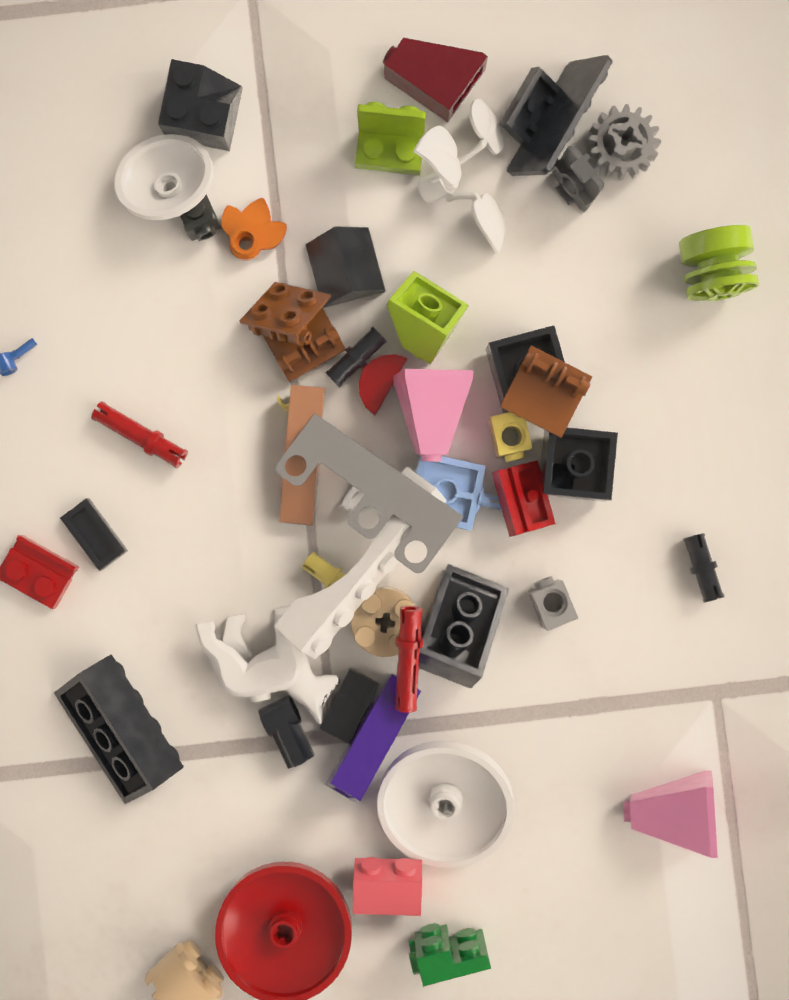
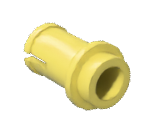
M315 552L310 554L301 568L325 585L324 589L345 576L341 572L342 568L338 567L336 569Z

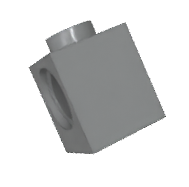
M550 576L533 583L535 589L528 591L543 629L549 631L579 619L563 580L557 579L554 581L553 577ZM555 592L559 596V605L555 610L548 611L543 604L544 598L547 594Z

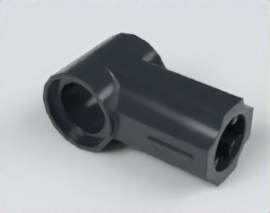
M290 695L258 710L265 731L270 737L273 736L288 769L297 767L314 757L315 753L300 724L302 722L300 713Z

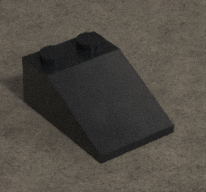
M448 564L421 628V638L424 641L423 647L420 648L419 668L471 689L483 676L509 588Z

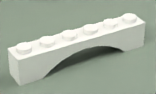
M409 467L403 470V475L445 503L447 501L436 487ZM393 514L380 533L373 539L360 561L345 576L313 595L296 599L274 627L301 652L316 659L319 654L324 653L329 648L332 638L337 632L352 620L354 612L361 603L373 595L376 585L386 573L391 572L396 567L398 560L394 556L395 549L412 527ZM412 541L409 544H407L405 550L408 547L415 544L417 541Z

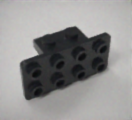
M609 55L569 62L556 83L540 67L530 69L499 123L501 127L521 144L507 167V172L511 176L546 175L556 167L560 153L566 143L574 136L575 127L582 115L590 108L591 100L598 87L608 76V70L613 63Z

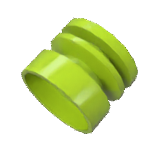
M728 225L693 233L679 241L682 265L698 267V269L684 276V282L693 285L686 289L688 300H725L760 286L758 275L750 274L757 270L756 261L740 260L754 251L750 226Z

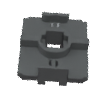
M569 146L552 171L554 177L560 183L555 189L568 206L575 202L578 208L585 213L603 190L604 182L599 177L601 172L599 167L597 166L593 169L588 161L591 157L588 153L582 155L576 146Z

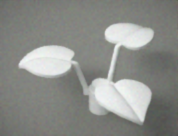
M476 99L472 101L469 107V118L475 133L480 138L479 144L457 159V147L449 132L441 126L428 130L417 143L414 153L427 161L435 172L420 178L418 188L422 198L427 203L435 202L444 197L447 202L458 199L472 200L471 210L475 222L495 254H497L501 250L505 232L504 218L498 204L487 193L481 196L478 193H454L461 178L460 165L481 151L485 146L493 155L501 152L504 145L503 130L499 125L497 117L483 100Z

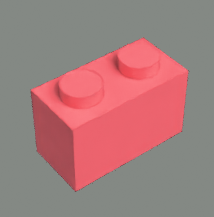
M355 858L353 914L421 916L422 860L409 858Z

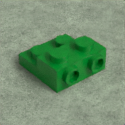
M433 923L423 926L420 931L415 932V938L408 940L412 972L414 975L420 974L423 987L491 969L482 929L466 928L457 932L456 936L450 937L447 924L439 926V924Z

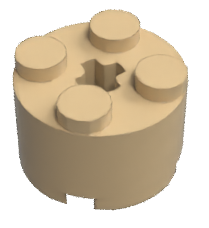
M376 588L373 595L364 600L357 608L351 620V628L357 644L366 652L375 656L392 657L398 655V647L395 645L400 630V607L407 605L415 606L411 598L397 588ZM384 613H389L390 620L395 621V624L389 625L387 629H382L381 623L376 622V618H382Z
M188 939L185 943H177L145 974V982L147 986L153 982L156 991L152 994L154 1000H219L223 996L220 984L224 981V976L214 964H211L209 967L200 958L202 955L200 948L194 941Z

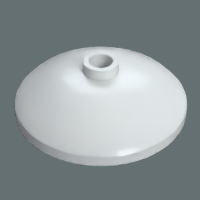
M174 134L156 136L135 146L122 159L115 174V191L121 204L131 214L146 220L171 219L191 210L204 198L213 180V164L204 146L193 138Z

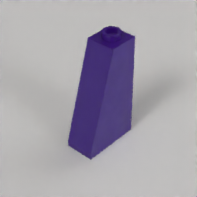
M391 674L386 679L325 783L326 786L353 802L362 800L409 713L395 710L397 676ZM417 689V698L421 693L419 689Z

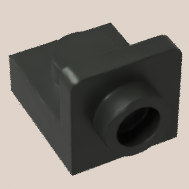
M207 194L195 207L180 215L184 229L192 241L196 239L198 241L209 239L216 234V230L222 228Z

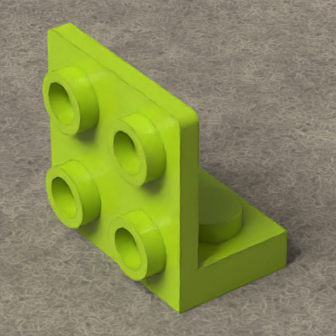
M368 102L366 105L358 104L359 134L355 168L420 175L422 157L414 153V149L425 134L426 112L408 105L401 106L400 108H390L379 102Z

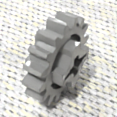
M625 104L622 112H619L616 106H612L608 113L609 116L602 112L597 119L598 123H593L589 131L592 135L589 136L587 145L594 147L591 149L589 156L591 158H598L599 161L595 168L597 166L599 169L603 166L607 168L606 177L608 178L613 171L618 172L619 180H623L626 172H629L632 179L636 178L639 169L646 172L651 165L649 161L654 162L659 154L654 149L659 147L661 139L654 138L660 128L659 126L650 127L649 123L653 118L652 115H648L645 118L640 116L642 113L641 107H638L635 113L630 112L629 104ZM622 139L627 141L626 146L621 144ZM627 159L633 160V161H629V162H622V161L627 160Z

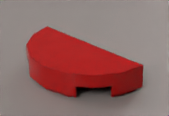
M397 354L382 355L370 361L363 369L359 380V396L365 408L374 416L378 413L394 385L393 376L402 371L408 358Z

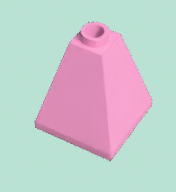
M404 369L393 376V384L416 455H421V461L440 462L442 461V455L448 454L473 380V371Z
M712 771L699 772L632 794L630 801H624V822H631V829L704 856L718 858Z

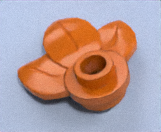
M264 198L253 201L242 212L233 206L227 205L221 218L222 229L230 237L229 248L232 254L243 261L256 258L261 250H270L277 247L284 239L287 231L286 223L271 221L270 210ZM244 240L252 242L249 249L244 250L240 248Z

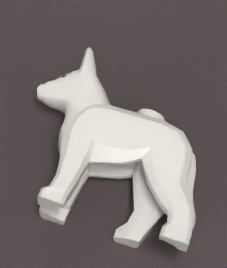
M291 605L273 609L275 624ZM244 614L227 617L222 641L216 638L214 621L195 624L199 643L212 664L215 677L221 688L235 697H250L251 702L268 700L271 698L270 693L285 690L297 702L309 710L317 723H322L324 716L321 706L340 683V678L337 675H314L311 671L307 655L295 647L276 628V645L254 657L241 636V625L245 621Z

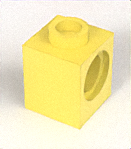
M511 412L491 416L488 419L496 458L505 457L506 462L525 458L524 452L532 449L526 420ZM513 429L517 432L519 441L516 446H508L503 442V430Z

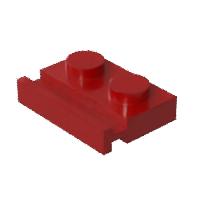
M538 460L491 472L509 537L556 524L548 495L542 494V473Z
M18 535L15 545L9 550L0 566V581L50 609H56L79 566L26 536Z

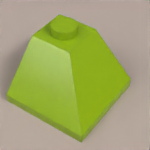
M415 271L410 274L386 304L402 347L430 365L442 350L469 307L467 303Z

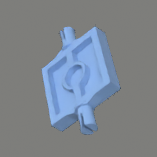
M420 455L415 473L438 489L447 500L445 504L464 516L456 528L472 531L475 515L481 506L501 509L500 504L489 502V500L499 502L498 496L484 493L483 478L485 465L442 456V461L427 462L421 461Z

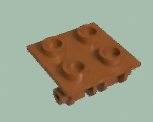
M274 282L239 322L248 325L249 330L254 335L270 337L273 340L278 339L281 342L288 340V342L297 346L307 345L312 338L311 332L307 331V325L331 298V294Z
M323 308L307 325V331H310L312 334L311 341L307 345L297 346L288 342V340L281 342L278 339L273 340L270 337L263 336L289 382L339 355L346 349Z
M531 345L500 407L562 438L582 397L586 395L593 376Z

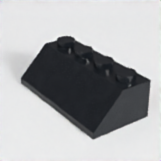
M112 654L83 670L54 692L124 804L153 791L184 768L177 750L168 743L162 733L159 722L150 715L144 705L141 694L132 687L126 677L123 666L114 659Z

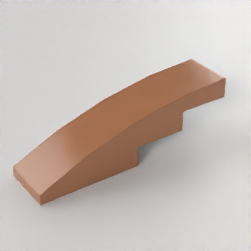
M291 385L285 452L314 414L323 418L325 388ZM299 455L290 457L285 464L286 472L295 477L303 474L306 469L305 459ZM320 462L300 486H294L282 477L280 523L313 526Z

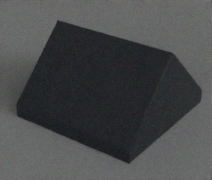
M335 226L305 244L318 292L331 294V298L322 308L386 291L368 227Z

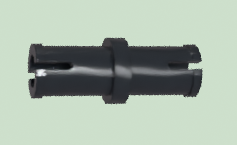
M373 326L353 347L348 346L345 349L347 353L331 369L325 372L339 388L360 367L363 369L367 366L366 361L383 344L387 343L385 338Z
M705 533L684 538L683 541L686 544L693 566L690 568L691 574L696 575L703 603L725 597L715 570L718 565L716 561H712Z

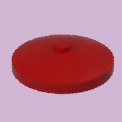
M282 861L265 864L241 877L225 897L215 926L217 954L225 972L242 991L259 1000H307L320 994L341 973L348 959L352 941L350 910L339 888L322 872L308 865L296 862Z

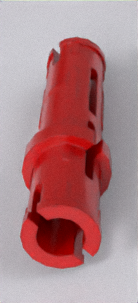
M103 401L97 404V407L101 409L100 412L96 409L93 410L92 420L99 422L144 448L143 451L147 455L152 456L154 454L173 465L176 469L183 464L180 462V458L185 461L188 450L165 439L164 434L160 431H151L108 406Z
M409 605L400 607V630L395 645L398 647L395 710L403 713H412L417 710L419 655L424 641L421 638L423 609L421 607L418 608V606Z

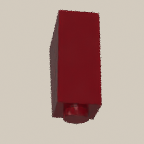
M403 37L397 47H390L383 59L384 79L448 123L485 72L488 56L479 51Z

